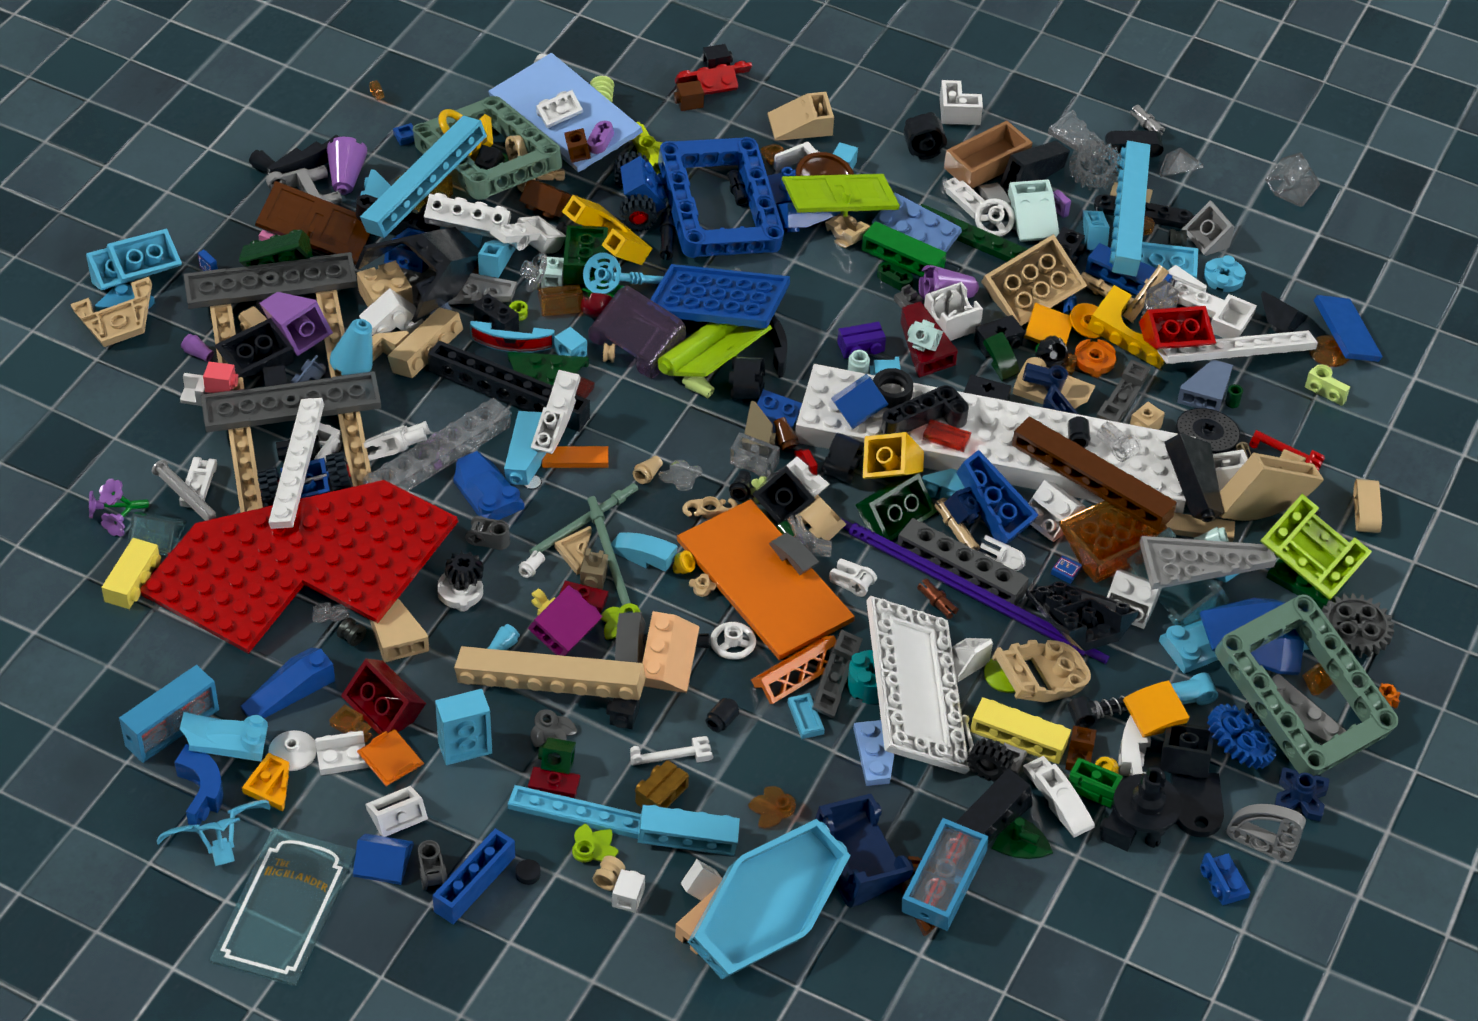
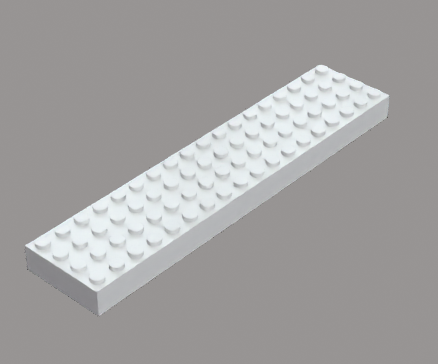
M818 364L813 365L796 423L795 434L798 437L797 443L829 449L838 432L864 442L865 436L882 435V417L888 408L884 407L852 429L831 400L833 396L864 376L865 373ZM867 374V375H869V376L871 377V379L873 380V378H874L875 375ZM890 383L880 387L888 393H900L905 390L900 385ZM913 383L911 399L938 387ZM958 392L969 405L967 423L964 427H951L941 417L907 432L924 451V468L938 471L951 468L958 470L966 459L980 450L1011 485L1038 490L1042 482L1046 480L1057 484L1072 497L1110 504L1012 446L1014 431L1029 416L1052 430L1059 432L1066 438H1068V421L1076 416L1085 417L1089 421L1091 437L1085 449L1114 464L1126 473L1133 475L1164 495L1169 496L1177 502L1174 513L1183 514L1186 499L1164 443L1177 435V433L964 392Z

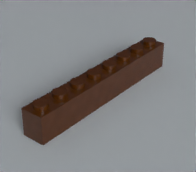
M1029 416L1014 431L1013 447L1156 531L1160 532L1174 517L1177 504L1175 500L1138 480L1133 475L1126 473L1114 464L1107 462L1095 453L1083 448L1076 442L1064 437L1059 432L1045 426L1040 421Z

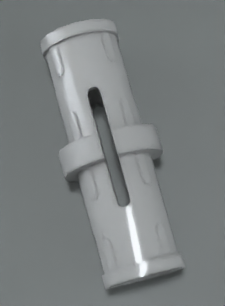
M1135 105L1132 108L1130 114L1140 122L1143 128H1147L1149 131H1157L1163 135L1162 132L1165 131V128L1155 120L1152 114H1148L1140 105Z

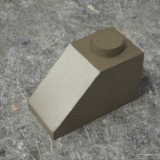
M751 401L743 438V449L769 453L770 446H775L776 433H773V424L757 403Z

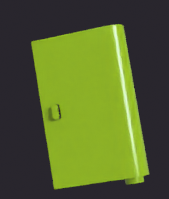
M709 322L658 359V368L663 374L669 376L706 377L728 360L737 356L739 352L770 331L772 327L768 325L767 328L758 329L749 326Z

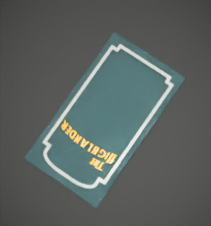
M273 827L215 947L210 963L291 986H297L353 863L356 849Z

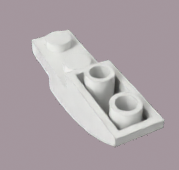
M558 370L547 407L543 408L531 449L552 454L556 449L576 402L574 397L581 379L579 374Z
M1131 715L1124 729L1118 757V772L1120 775L1128 777L1146 773L1142 771V767L1144 766L1146 748L1150 747L1151 736L1142 737Z
M1042 756L1023 765L1024 773L1048 800L1049 808L1073 837H1077L1095 828V824L1082 800L1056 764L1051 765L1045 756Z

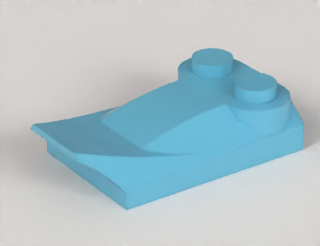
M1202 620L1183 627L1179 625L1170 626L1165 634L1160 635L1159 642L1183 674L1218 660L1215 652L1211 649Z
M183 712L180 730L187 738L189 751L262 761L268 729V722L263 717L252 715L244 721Z

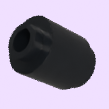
M1073 417L1067 423L1068 439L1086 448L1091 440L1089 421L1085 417Z
M722 698L707 714L705 720L707 726L717 733L725 730L739 715L738 704L733 699Z

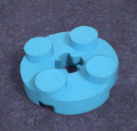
M1229 255L1208 261L1204 269V281L1215 290L1217 287L1221 288L1223 292H1233L1241 288L1246 275L1242 265Z

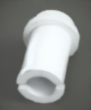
M536 550L533 551L531 556L519 565L521 576L524 578L533 577L536 573L535 570L545 561L544 555L540 551L538 553Z

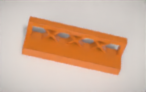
M824 636L754 677L751 679L754 687H762L769 703L774 704L823 674L826 665L823 667V663L827 664V661L824 660L826 651L830 648L833 649L835 645V636ZM811 659L818 661L817 669L814 673L806 671L808 662ZM793 670L800 672L798 682L795 684L788 682L790 672ZM775 681L782 683L780 693L774 696L769 684Z

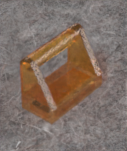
M579 284L537 289L542 316L582 312L580 306L583 293Z

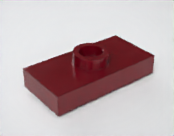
M564 581L560 593L569 585L577 590L590 605L595 606L599 613H602L608 598V591Z
M533 766L528 788L575 799L580 783V775L543 770Z

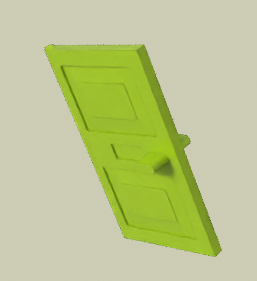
M884 174L782 177V181L797 213L841 211L842 216L847 217L848 211L899 210L900 207Z

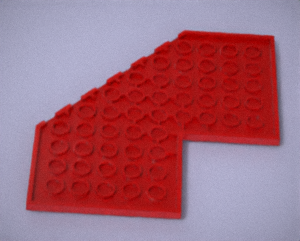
M381 480L300 499L293 528H270L269 518L273 505L202 521L193 525L140 588L141 595L248 654L304 585L378 624L456 526L458 518L386 480Z

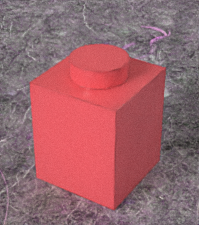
M208 362L203 376L205 392L233 391V388L237 387L239 379L238 374H235L234 365Z

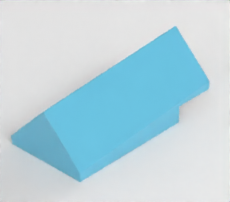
M167 229L109 243L105 249L86 253L92 284L100 290L182 265Z

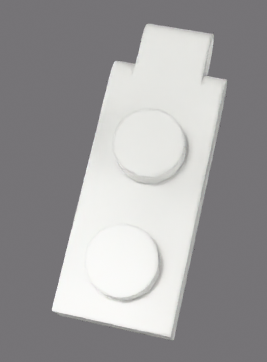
M954 177L945 181L944 187L946 188L947 195L975 219L976 209L985 200L963 180L958 181ZM990 205L983 209L981 215L989 212Z

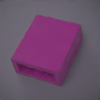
M568 585L534 619L528 629L553 653L566 656L596 626L603 616L595 606L590 605L583 599L577 590Z

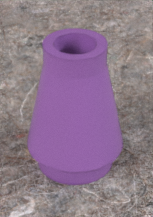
M188 334L181 343L184 353L209 362L214 355V351L197 335Z

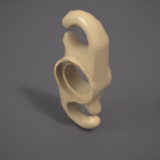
M709 496L703 499L689 500L683 505L682 510L686 516L691 517L693 514L688 511V508L693 507L697 509L694 512L695 516L702 515L707 519H711L738 506L734 499L730 498L728 503L732 507L726 508L723 506L726 503L725 499L718 500L715 497ZM706 505H713L716 509L706 510L704 507Z

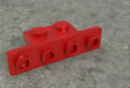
M739 61L730 66L721 64L712 69L703 67L694 72H690V70L681 71L675 78V84L700 81L704 95L737 90L736 74L749 72L752 68V63Z

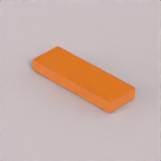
M557 446L552 454H545L542 459V468H608V446Z

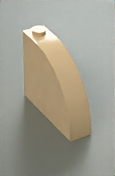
M1253 453L1220 491L1224 513L1219 516L1223 519L1251 521L1275 515L1290 508L1301 494L1307 497L1324 479L1314 464Z

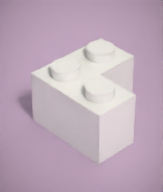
M942 80L940 91L941 123L980 125L983 109L982 94H962L961 81Z
M391 288L359 315L361 319L368 321L372 325L373 336L378 333L391 332L396 327L402 331L409 332L410 335L424 322L423 319L416 323L411 321L416 311L415 305Z

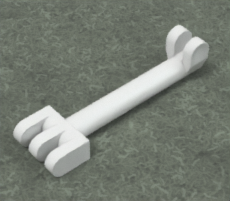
M707 736L692 738V746L647 754H640L638 746L630 748L632 766L695 755L696 761L699 763L712 760L713 754L710 752L711 747L708 744Z

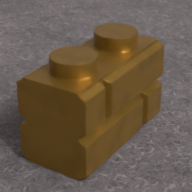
M666 760L661 766H655L650 777L646 781L641 780L635 788L636 804L640 807L643 805H657L668 808L688 788V773L681 768H677L669 760Z

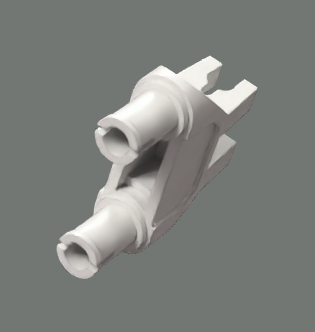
M424 421L410 427L402 425L371 437L365 441L364 447H380L378 450L370 452L368 455L369 461L406 451L410 445L426 441V435H429L430 431L427 422Z

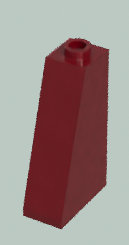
M921 301L902 307L901 325L919 378L955 366L958 350L944 332L936 351L925 348L923 352L912 347L914 343L908 341L909 336L907 334L910 326L915 321L921 323L923 319L935 324L934 328L943 331Z

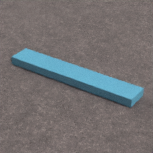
M514 785L508 801V809L579 826L587 824L590 828L596 830L611 829L614 834L638 839L641 815L639 813Z

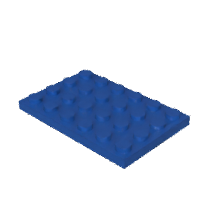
M671 264L645 308L646 315L657 318L667 317L676 320L685 319L696 322L704 321L715 324L749 326L758 329L767 328L790 285V276Z

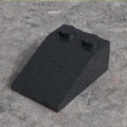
M271 318L215 344V348L227 364L234 365L235 374H238L239 378L263 374V368L287 366L293 363L294 347Z

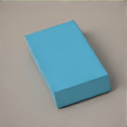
M807 693L789 697L787 703L801 739L823 735L825 729L818 711L812 709L813 699L811 694Z

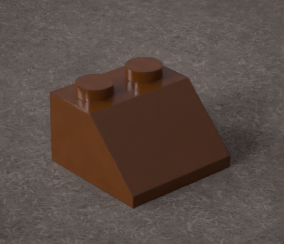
M532 179L526 182L519 201L526 203L525 208L535 212L537 209L542 210V215L553 219L554 216L562 218L564 215L562 211L571 199L572 194Z

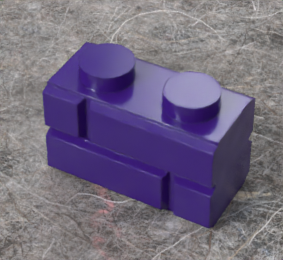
M878 321L839 328L837 343L844 359L849 358L855 350H863L867 354L876 355L885 351L886 336Z

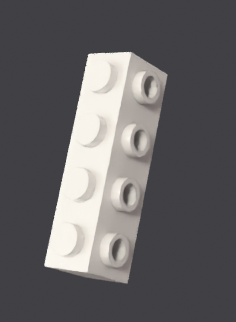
M441 193L429 194L424 214V221L427 224L445 228L456 227L459 231L496 238L490 234L492 226L509 224L511 219L510 211H507L505 207H488L483 202H475L474 204L460 197L451 199Z

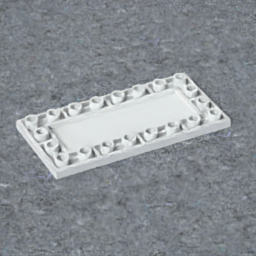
M870 596L866 601L885 751L966 774L970 768L968 766L969 762H967L968 755L948 620L908 608L904 605L895 604L885 599Z

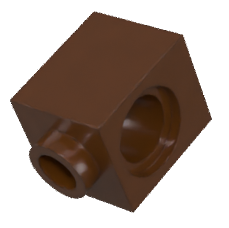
M584 128L565 132L564 135L571 163L591 159Z

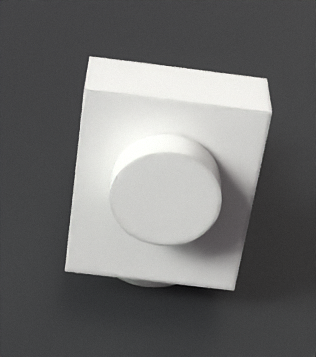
M809 142L797 145L775 154L774 169L776 171L782 170L784 167L799 163L806 155L819 151L815 150Z
M319 423L317 434L323 447L314 460L324 458L326 462V455L340 451L342 440L340 430L330 425Z

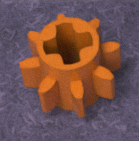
M1381 683L1379 691L1391 707L1397 708L1401 693L1396 691L1394 685Z

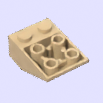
M827 92L807 93L768 112L775 141L833 135L834 115Z

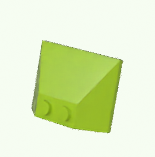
M1301 494L1260 542L1331 600L1372 551L1355 537L1349 543L1315 514L1319 507L1305 495Z

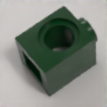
M548 737L545 745H541L539 748L538 759L542 760L541 769L569 774L574 764L576 742ZM552 753H556L560 757H555Z

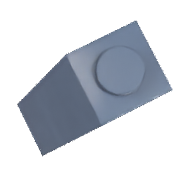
M1212 359L1181 385L1177 403L1193 408H1208L1220 411L1233 365Z

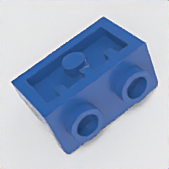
M1210 853L1204 854L1202 864L1200 865L1201 873L1210 882L1212 893L1216 898L1218 897L1222 906L1249 898L1250 891L1229 853L1212 858Z

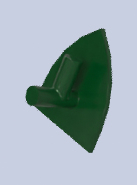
M1020 816L999 833L991 848L999 853L1023 859L1041 858L1053 854L1049 841L1042 831L1033 823Z

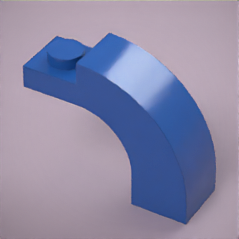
M186 744L174 763L178 777L192 781L200 787L186 811L188 825H197L207 819L210 811L219 812L223 801V787L219 768L211 756L207 753L189 751V745Z

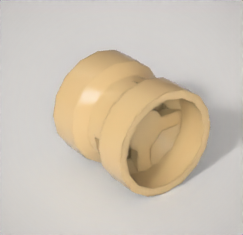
M605 856L600 863L601 868L596 870L593 876V881L598 887L611 891L614 890L621 869L625 870V865L616 857Z

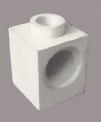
M621 869L612 893V907L636 913L645 890V875L636 871Z

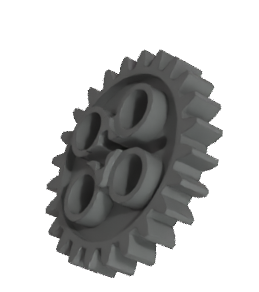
M1352 593L1351 598H1348L1345 594L1342 595L1341 599L1335 596L1333 602L1330 600L1327 602V606L1323 607L1322 612L1350 651L1357 653L1359 658L1362 657L1363 653L1371 657L1372 652L1378 655L1380 649L1385 651L1387 645H1390L1394 634V622H1390L1392 615H1386L1387 608L1380 609L1381 603L1373 604V598H1369L1367 601L1364 600V595H1361L1359 599L1356 598L1354 593Z

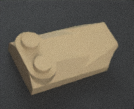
M1031 357L1026 360L1017 377L1013 394L1043 404L1048 393L1045 387L1022 380L1027 363L1046 367V363L1042 359ZM1068 375L1061 393L1072 407L1076 409L1078 406L1088 402L1095 385Z

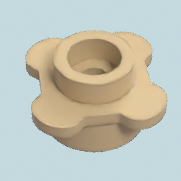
M701 574L698 578L689 581V586L693 587L694 593L700 597L708 596L711 591L716 589V584L710 581L707 574Z

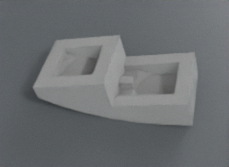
M998 183L979 185L977 187L980 196L984 200L997 198L1004 200L1009 205L1011 204L1008 195Z

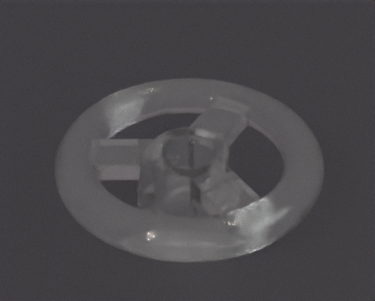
M544 253L537 254L532 262L525 260L522 264L520 275L525 277V289L528 292L536 290L544 277L547 267V256Z

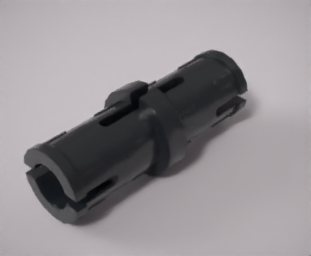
M731 170L727 174L730 182V192L734 195L736 204L744 206L748 203L744 189L745 184L741 180L739 171Z

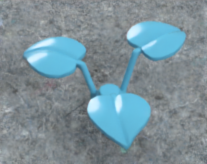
M267 800L249 802L229 810L230 818L220 820L217 823L211 822L202 826L197 824L169 829L159 835L157 844L159 845L165 838L177 832H197L206 845L208 853L213 854L215 866L234 862L235 859L232 848H234V823L240 821V818H235V816L246 809L264 808L270 810V803ZM229 825V840L227 841V838H222L220 830L224 831ZM208 829L216 830L218 840L212 841L213 846H211L202 831Z

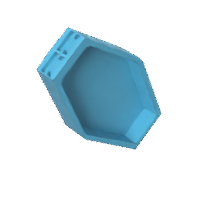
M815 819L743 854L728 867L691 934L688 943L721 979H724L797 942L812 929L851 855L847 852L846 846L830 834L827 825Z

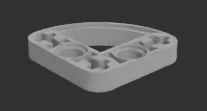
M1254 804L1246 806L1235 813L1227 827V834L1231 839L1277 860L1289 862L1293 859L1299 845L1306 819L1301 813L1286 807L1272 804ZM1273 820L1281 823L1277 834L1249 821Z

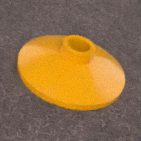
M1081 303L1076 305L1070 312V322L1073 328L1085 337H1101L1087 329L1093 313L1098 308L1097 306Z

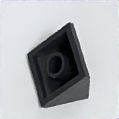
M787 465L772 473L753 493V496L778 524L784 521L789 522L816 499Z

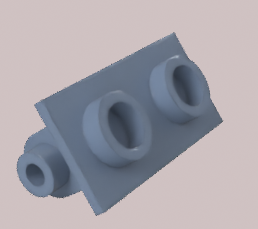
M316 355L312 361L307 360L301 368L302 374H296L290 383L319 380L325 374L326 366L316 362L318 357Z

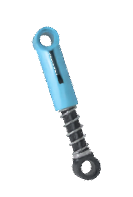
M1199 673L1190 680L1171 684L1183 705L1197 702L1198 705H1207L1214 702L1218 697V692L1208 673ZM1080 696L1071 700L1068 704V709L1075 726L1084 728L1093 726L1104 715L1110 714L1112 716L1114 713L1121 715L1122 712L1128 711L1123 702L1124 696H1120L1119 699L1112 697L1109 701L1102 699L1101 702L1090 700L1086 696Z

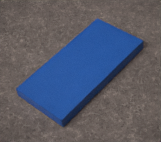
M1323 295L1315 297L1314 302L1345 359L1379 362L1382 359V354L1351 299Z

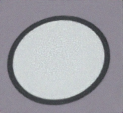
M534 475L529 485L523 486L527 489H536L541 486L542 479L538 475Z

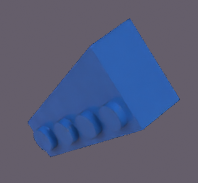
M980 450L966 459L956 473L963 486L972 489L969 493L975 498L977 505L982 510L979 514L994 539L1008 544L1027 529L1038 517L1039 514Z

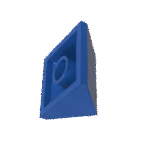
M867 374L831 398L852 429L889 405L871 377Z
M365 833L357 841L353 877L401 885L414 845L413 841Z

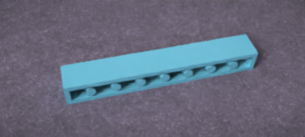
M462 116L360 216L366 232L385 238L487 137L481 120Z

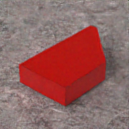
M809 449L795 450V457L800 458L806 463L809 471L817 476L818 464Z

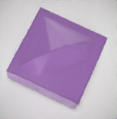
M1060 190L1054 191L1056 212L1065 218L1069 216L1071 200Z

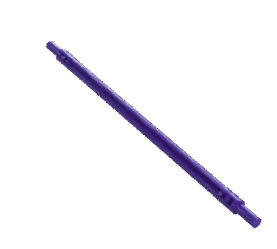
M841 518L846 524L843 529L848 531L849 535L1054 641L1069 644L1083 656L1088 655L1103 664L1108 662L1110 656L1096 649L1083 651L1069 643L1051 623L873 531Z

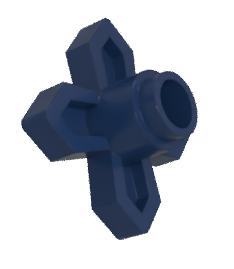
M1283 767L1279 784L1285 791L1277 793L1274 805L1292 810L1299 807L1307 819L1321 821L1325 805L1318 798L1326 796L1329 779L1317 775L1313 776L1309 773L1299 774L1297 770Z

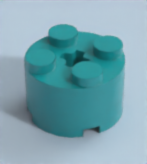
M873 650L855 653L849 664L848 691L855 699L858 697L866 704L879 703Z

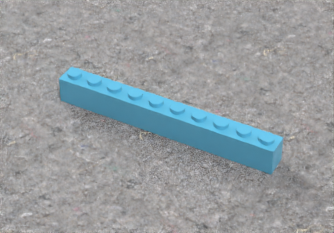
M1128 140L1126 147L1121 148L1119 158L1114 228L1112 233L1113 240L1109 263L1113 264L1112 272L1136 277L1141 261L1150 145Z

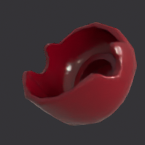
M591 293L588 300L585 297L582 298L581 311L593 319L607 317L612 311L613 297L602 293Z

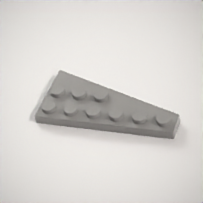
M431 267L422 273L401 268L412 287L413 305L418 306L422 297L416 284L430 277H436V272ZM472 273L458 295L448 301V304L476 303L487 293L500 302H511L517 289V282Z
M1142 536L1139 542L1151 590L1271 568L1276 563L1274 552L1263 544Z

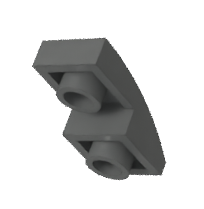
M787 532L769 543L782 562L788 559L799 575H802L819 563L808 548Z

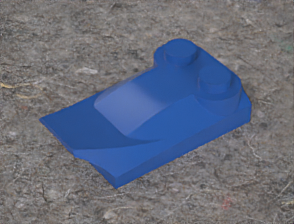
M475 451L456 460L454 483L478 516L500 520L525 509L519 490L511 486L494 463L480 452Z

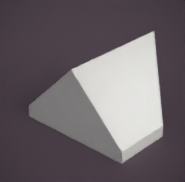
M966 638L952 647L957 683L984 667L990 661L993 645L991 639Z

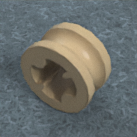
M604 343L603 362L610 360L614 363L615 344L609 346L607 343Z

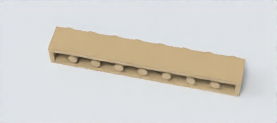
M461 646L454 667L458 683L467 685L476 684L489 687L497 686L511 689L518 688L533 691L591 695L603 698H622L625 700H640L646 679L643 663Z

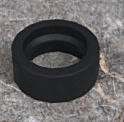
M887 368L875 374L873 382L889 404L885 408L891 409L911 400L913 380L908 373L897 368ZM890 383L900 385L905 390L900 393H888L880 387Z

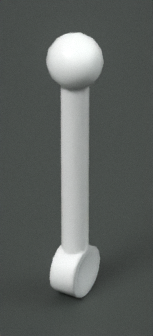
M962 715V721L964 724L965 732L970 747L968 751L969 755L974 744L968 724L969 717L967 715Z

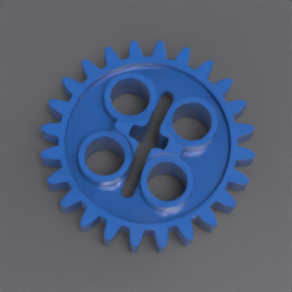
M1227 703L1225 706L1223 704L1216 706L1207 717L1209 719L1207 724L1211 726L1208 730L1214 733L1212 738L1219 741L1218 746L1225 748L1224 753L1229 752L1231 758H1237L1241 765L1245 762L1248 768L1253 766L1255 769L1259 767L1263 769L1274 760L1276 756L1274 752L1277 749L1273 746L1275 742L1269 739L1272 735L1264 731L1266 727L1260 726V721L1258 719L1254 720L1251 713L1247 715L1243 708L1239 711L1236 705L1231 707Z

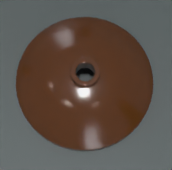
M815 152L806 155L799 161L795 176L854 175V172L850 165L839 156L827 152Z

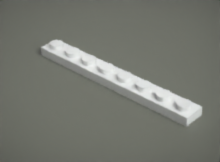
M1307 330L1215 339V345L1158 349V353L1166 364L1313 350L1316 349L1318 342Z
M322 398L301 399L269 518L271 529L293 528L324 408Z

